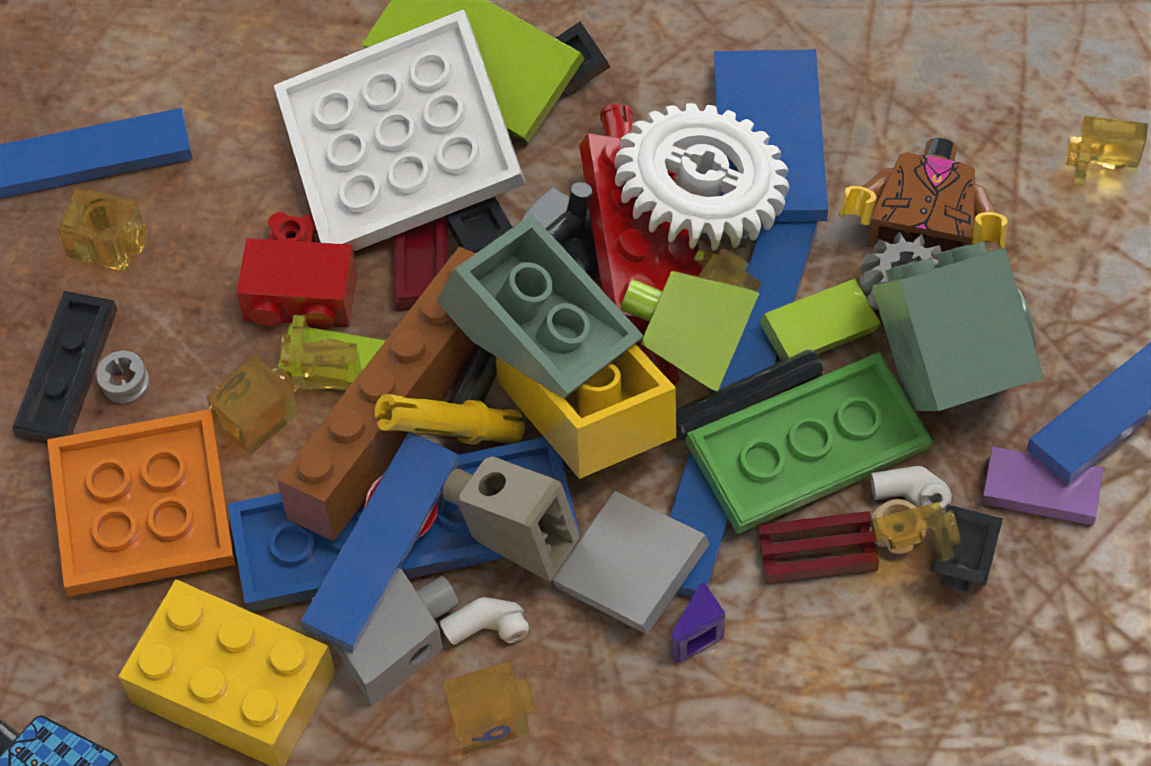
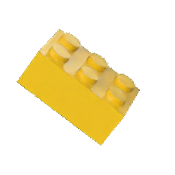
M634 345L565 399L496 357L497 382L579 479L676 438V388L637 345Z
M175 579L118 678L131 704L269 766H285L336 671L328 645Z

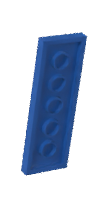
M544 437L459 455V464L456 469H462L472 475L485 458L493 456L560 481L579 532L562 458ZM280 493L228 503L247 610L255 612L311 600V598L315 597L363 513L365 501L335 541L287 520ZM441 494L438 500L435 522L426 534L415 541L401 569L409 579L503 559L505 557L477 542L470 534L460 507L445 500Z

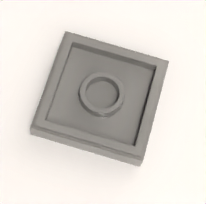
M614 491L552 580L557 589L648 635L710 543L704 533Z

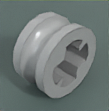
M117 351L106 356L100 362L96 372L97 381L104 394L114 403L122 405L134 403L148 392L150 386V375L138 355L130 351ZM130 369L133 379L128 383L122 379V385L117 386L112 377L119 371L124 376V370Z

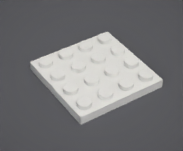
M464 9L274 85L321 243L350 244L354 252L526 184L475 35Z

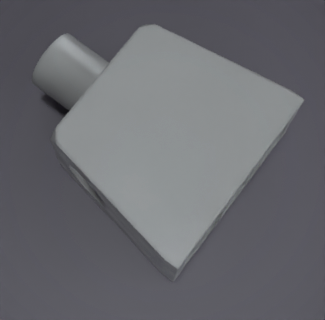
M400 568L354 652H349L332 643L370 706L381 701L439 654L443 648L440 630L434 619L459 606V601L453 588L443 575L415 591Z

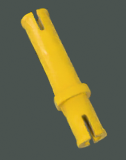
M384 394L378 399L375 406V418H382L377 422L381 430L457 437L461 443L477 445L482 440L514 444L522 439L525 430L524 422L518 421L522 418L518 410L487 408L482 401L467 400L461 405L445 401L412 399Z

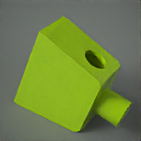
M671 271L663 291L632 279L620 310L650 322L642 339V345L705 386L718 392L759 296V292Z

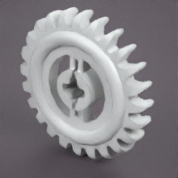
M687 103L684 111H680L674 105L666 106L664 115L658 111H652L647 113L645 121L633 123L630 133L621 138L620 151L617 152L614 163L617 169L615 184L619 187L625 184L621 194L622 202L627 203L632 197H638L633 208L634 219L639 218L643 212L651 210L650 232L655 231L659 224L667 221L670 223L668 241L672 243L682 229H687L691 249H694L701 234L707 233L711 240V249L713 251L718 248L723 232L727 233L731 238L732 247L736 248L741 241L743 228L748 231L749 239L754 241L759 235L761 222L765 230H769L772 227L775 216L780 215L784 209V198L790 188L788 181L785 179L788 168L784 162L779 160L781 151L778 147L768 145L770 137L764 131L752 132L753 122L748 119L741 122L735 121L736 113L730 110L720 115L717 113V108L712 105H707L704 111H699L694 103ZM685 146H691L686 151L681 149ZM726 156L735 164L738 172L729 168ZM667 170L677 174L675 182L668 175Z

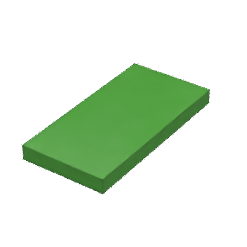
M880 352L687 433L685 439L688 448L737 534L868 478L870 473L884 471L929 451L934 443Z

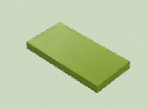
M391 0L363 41L362 45L364 48L464 9L475 35L506 128L510 134L528 144L584 61L581 52L488 0Z

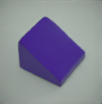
M704 582L696 589L671 633V657L675 663L685 661L722 640L724 637L725 612Z

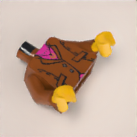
M944 138L928 140L923 155L910 152L900 154L894 168L882 169L862 187H847L838 216L843 218L846 214L861 217V224L865 226L869 225L872 215L868 247L874 248L879 239L893 245L894 237L900 232L906 242L912 243L922 234L925 240V249L940 245L941 252L983 241L994 242L999 245V248H1005L1008 223L1005 216L996 212L986 189L975 184L974 167L967 163L956 162L957 147L953 142Z

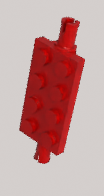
M615 103L605 106L600 111L599 115L603 125L604 136L588 133L579 144L584 180L592 188L589 211L602 291L620 309L632 279L663 291L671 271L701 278L705 277L699 244L697 242L694 249L690 248V238L687 229H682L674 241L670 243L668 241L669 222L665 221L659 224L655 231L650 232L649 222L652 211L643 212L639 218L634 219L633 208L638 197H632L627 203L622 202L621 194L625 184L621 187L615 184L617 169L614 163L616 154L620 151L621 138L631 131L633 111L630 106L624 105V116H622L621 105ZM667 170L668 175L675 182L677 174ZM620 310L644 337L650 322ZM641 339L636 345L640 346V350L673 385L677 384L679 375L678 371H676V366L642 345Z

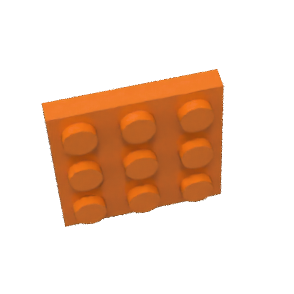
M211 409L47 439L63 583L68 597L236 565L215 421Z

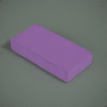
M992 447L982 504L1094 525L1104 468L1090 466L1070 484H1066L1032 454Z

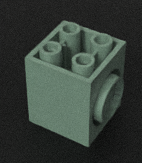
M984 242L958 247L936 254L939 265L934 266L932 258L906 263L885 270L888 280L872 285L904 394L915 411H941L1044 378L1035 349V332L1032 317L1021 291L1016 286L1005 248L987 251Z

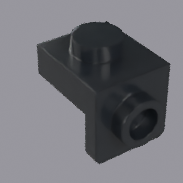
M947 504L934 558L930 567V571L941 574L939 585L972 593L975 583L987 584L1003 518Z

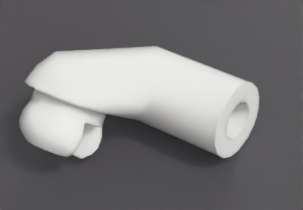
M922 466L870 473L871 490L874 500L902 496L929 515L943 513L946 510L947 504L951 503L952 494L947 484Z
M489 597L478 598L440 621L445 635L453 645L458 644L483 628L498 631L500 638L507 643H515L522 640L529 631V625L524 619L526 612L519 604Z

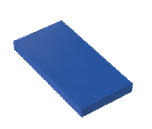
M816 49L714 51L715 105L717 113L723 115L727 110L736 113L735 121L741 122L748 119L753 122L752 132L764 131L770 137L768 145L778 147L781 151L779 160L784 162L788 168L785 179L788 181L790 188L784 198V209L780 215L775 216L774 222L827 221L828 200ZM726 156L729 168L738 172L735 164Z

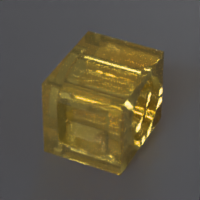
M76 187L57 229L68 258L125 272L134 253L139 254L142 251L147 237V226L142 221L136 200ZM113 228V229H111V230H109V231H107V232H102V233H100L101 231H103V230H105V229Z

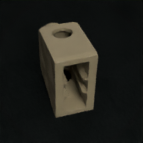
M491 456L483 460L473 475L457 468L449 474L444 483L443 498L460 507L470 534L477 542L551 582L580 539L562 483L558 480Z

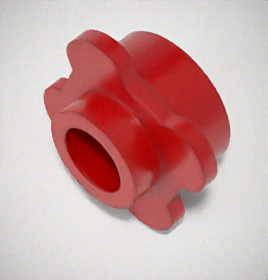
M277 212L268 219V226L271 229L269 239L314 242L313 236L317 229L313 215L306 214L302 217L287 216L284 212ZM290 233L296 234L293 238H287V235Z

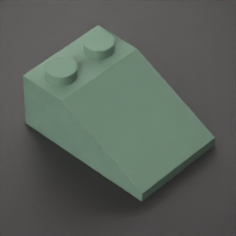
M533 214L456 267L436 300L472 342L563 399L643 338L641 332Z

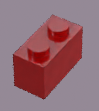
M246 238L236 292L243 319L264 326L294 323L305 324L316 329H329L333 326L349 327L357 279L353 247L350 244Z

